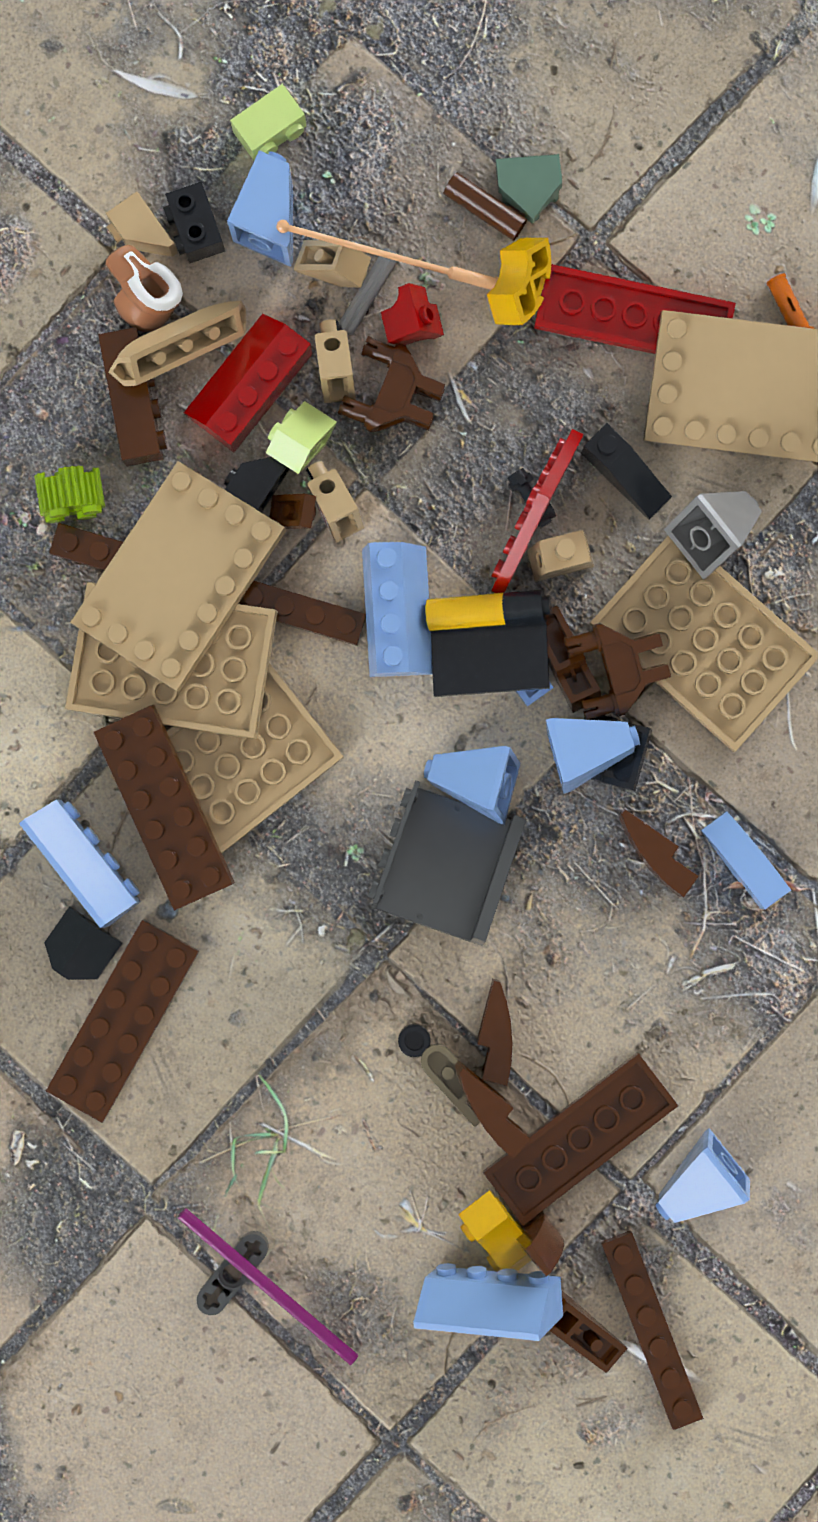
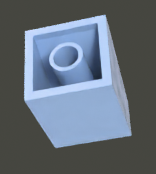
M259 150L227 223L233 242L291 267L293 263V233L289 231L280 233L276 228L277 222L280 220H286L289 225L293 226V184L290 166L282 155L272 151L267 154Z

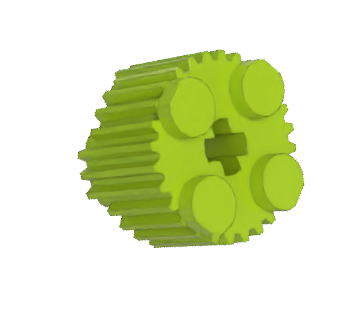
M78 465L58 468V472H55L54 476L45 477V472L34 475L40 515L45 517L46 523L65 521L66 516L77 515L78 520L96 518L97 513H101L102 509L105 508L99 468L94 467L91 471L84 472L83 466Z

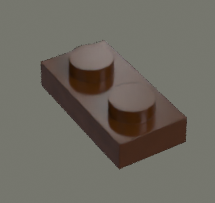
M306 493L273 495L269 518L284 526L285 529H311L312 522L316 516V496Z

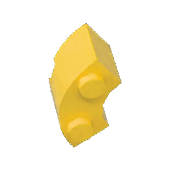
M548 237L520 238L500 250V275L494 288L487 293L495 324L523 325L540 307L544 299L541 296L545 279H550L551 250Z
M490 1190L458 1214L464 1222L460 1226L461 1230L471 1242L476 1240L488 1252L489 1256L486 1259L494 1271L508 1268L518 1271L531 1261L530 1257L516 1240L525 1231L517 1221H514L506 1207Z

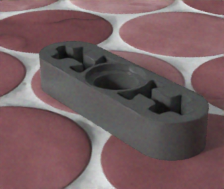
M250 1231L243 1235L234 1249L243 1256L248 1249V1245L245 1242L253 1243L255 1240H258L261 1253L259 1254L254 1251L247 1259L257 1268L268 1252L269 1243L266 1236L261 1232ZM226 1259L222 1261L197 1295V1306L206 1315L219 1314L248 1279L242 1274L238 1281H228L223 1273L224 1268L230 1265ZM220 1283L224 1287L217 1299L220 1304L212 1303L210 1306L205 1303L207 1299L205 1293L213 1294Z

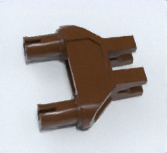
M368 336L365 341L367 344H364L361 355L387 364L389 370L375 404L372 403L370 406L344 395L342 399L343 404H340L338 415L364 423V427L369 432L381 431L403 422L429 431L434 413L412 405L416 393L440 402L445 391V384L422 375L406 345L399 343V345L396 344L394 347Z
M598 623L592 627V631L564 637L565 646L567 647L579 644V646L566 649L569 658L594 650L600 652L610 687L608 694L588 700H581V706L584 710L596 707L583 711L586 720L610 713L618 716L625 715L635 703L646 684L671 677L668 664L663 663L642 669L638 653L663 646L660 633L631 639Z

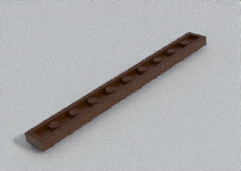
M58 523L49 554L105 571L123 542ZM257 581L252 582L238 603L275 609L278 611L276 619L278 623L358 646L366 619L365 613Z

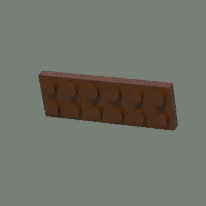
M150 705L94 731L93 733L174 911L234 884V879L155 705Z
M143 919L47 1087L46 1092L103 1123L196 959L199 950Z
M637 1052L529 1135L530 1140L515 1159L505 1153L483 1170V1174L519 1222L525 1225L677 1108L678 1104Z

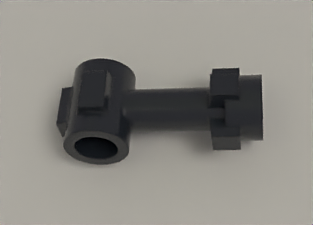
M522 468L507 479L510 482L508 486L512 493L518 490L526 503L532 491L529 483L533 481V477L530 472L526 473L524 468ZM550 503L538 525L540 529L552 522L551 519L556 517V513Z

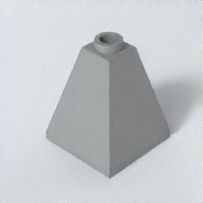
M746 491L701 493L677 515L664 531L704 580L743 545L762 510L759 508L758 502L753 497H750Z

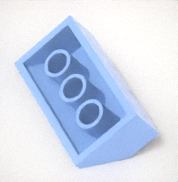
M405 542L368 543L362 549L369 676L433 675L431 632L427 627L425 613L426 600L429 599L426 546Z
M55 800L19 823L100 928L111 926L141 902L137 897L140 893L139 889L130 878L124 880L118 873L117 869L120 868L118 862L109 852L104 855L97 846L100 842L99 838L90 827L86 829L82 827L77 820L80 814L69 801L64 803L62 800Z
M451 1263L440 1264L424 1279L413 1321L414 1328L540 1341L563 1317L561 1277L545 1276L541 1271L522 1274L510 1268L488 1271L484 1266H472L465 1269L456 1268V1265Z

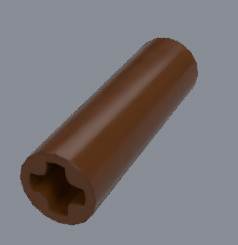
M458 172L451 177L444 189L443 194L512 241L518 237L527 222V218Z

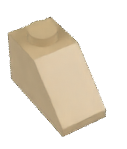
M135 192L106 212L110 222L106 227L117 243L122 240L125 245H132L138 251L171 257L178 253L174 242L138 192Z
M304 240L293 270L339 287L361 288L363 280L367 275L371 257L362 251L322 240Z

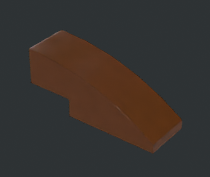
M556 605L552 607V614L546 615L549 667L572 713L582 709L581 700L601 696V689L586 663L584 654L569 658L566 649L579 645L565 646L564 637L574 635L559 607Z
M626 809L621 810L618 816L635 852L662 884L677 896L684 898L699 876L672 858L679 846Z
M492 978L476 1040L478 1045L488 1047L481 1079L508 1086L513 1046L511 1019L499 980Z
M458 1061L455 1064V1069L471 1108L484 1129L498 1146L515 1159L528 1143L530 1137L523 1128L508 1117L514 1109L509 1100Z
M542 1211L522 1226L526 1232L516 1240L545 1276H548L562 1255L564 1239Z

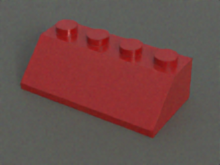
M262 313L183 412L184 415L234 453L312 356L311 343L286 324Z

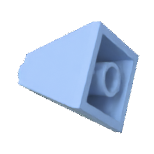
M564 718L546 719L547 735L563 794L571 792L634 752L635 746L640 745L636 727H629L628 722Z
M507 746L435 754L433 760L429 759L426 762L424 778L432 786L495 822L505 825L521 763L512 749Z
M709 1128L702 1134L659 1193L656 1208L665 1220L671 1218L676 1223L742 1205L750 1200V1178Z

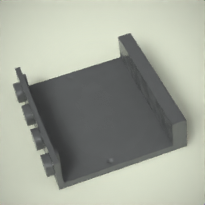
M415 780L413 789H405L400 806L406 808L402 819L395 818L389 835L395 838L392 849L385 848L379 866L385 868L381 880L374 878L368 897L374 899L371 908L483 946L486 942L527 819L514 815L512 820L506 818L505 825L497 823L464 803L418 788L420 782Z

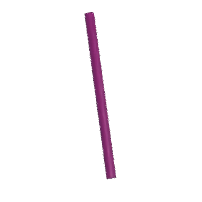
M187 1208L181 1211L177 1219L349 1365L356 1361L358 1354Z

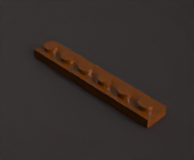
M630 1230L601 1241L672 1429L676 1430L704 1419L632 1231Z

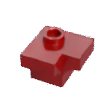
M411 283L398 287V298L395 304L381 312L387 342L390 344L399 345L401 343L409 345L417 341L444 336L437 304L429 303L425 287Z

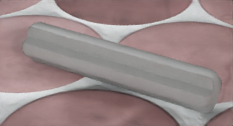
M389 248L383 249L384 251L395 253ZM380 256L377 258L361 288H359L339 321L340 330L347 331L348 335L354 334L397 261Z

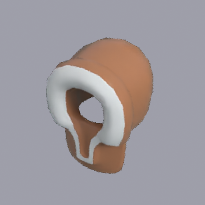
M124 245L111 253L105 261L108 269L122 287L113 302L116 310L127 324L133 328L137 327L138 331L152 332L161 328L179 306L183 294L181 283L165 265L159 262L150 263L135 247Z

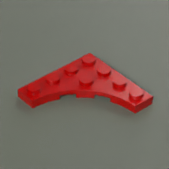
M572 429L567 440L560 438L514 527L519 530L518 536L511 535L502 552L508 555L506 561L499 559L491 577L496 579L491 590L492 592L505 593L584 434Z

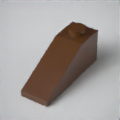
M562 1291L563 1317L549 1331L607 1373L628 1348Z

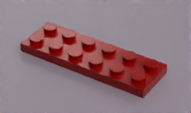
M551 264L550 279H545L541 293L544 299L538 308L534 329L655 354L662 310L733 319L736 303Z

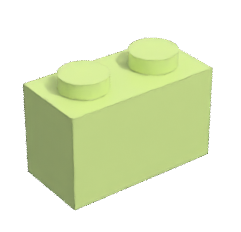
M283 84L230 120L233 133L253 161L259 150L267 154L270 151L276 152L279 145L286 140H295L304 132L306 127L304 112Z
M304 401L296 410L291 408L288 411L282 424L277 422L268 435L271 443L266 454L299 474L326 446L337 421Z

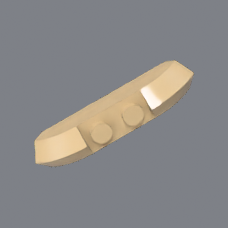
M241 300L215 304L132 341L119 353L108 373L123 386H137L242 337L246 332V308Z

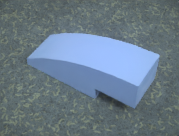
M727 811L700 830L760 909H767L791 891L774 866Z

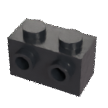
M202 181L165 194L169 205L163 206L169 226L176 224L179 235L173 236L179 255L186 253L190 264L225 252Z

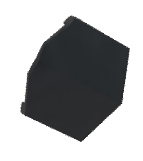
M69 906L44 944L54 971L68 980L99 979L123 942Z

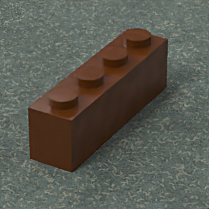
M137 327L98 334L123 463L128 467L164 460L162 450L168 449L164 430L159 431L157 419L162 418L158 399H153L151 387H156L155 377L137 386H123L108 373L119 353L132 341L141 337Z

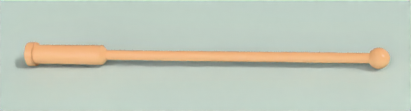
M280 220L276 225L280 233L289 231L447 274L449 279L489 290L494 288L499 278L498 276L492 277L455 266L450 268L442 267L292 226L286 220Z

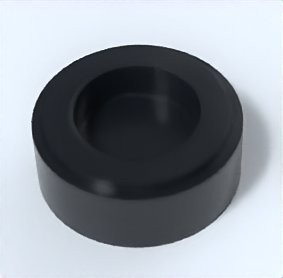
M419 1024L405 1026L398 1037L401 1051L409 1057L422 1056V1053L431 1043L428 1030Z

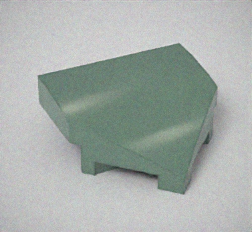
M559 154L496 159L498 193L502 195V202L507 206L515 207L525 214V218L529 222L535 223L539 219L540 213L551 202H556L559 199V190L562 188Z

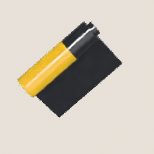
M543 589L426 600V622L431 632L434 697L550 689L546 615L552 614L550 595H544Z

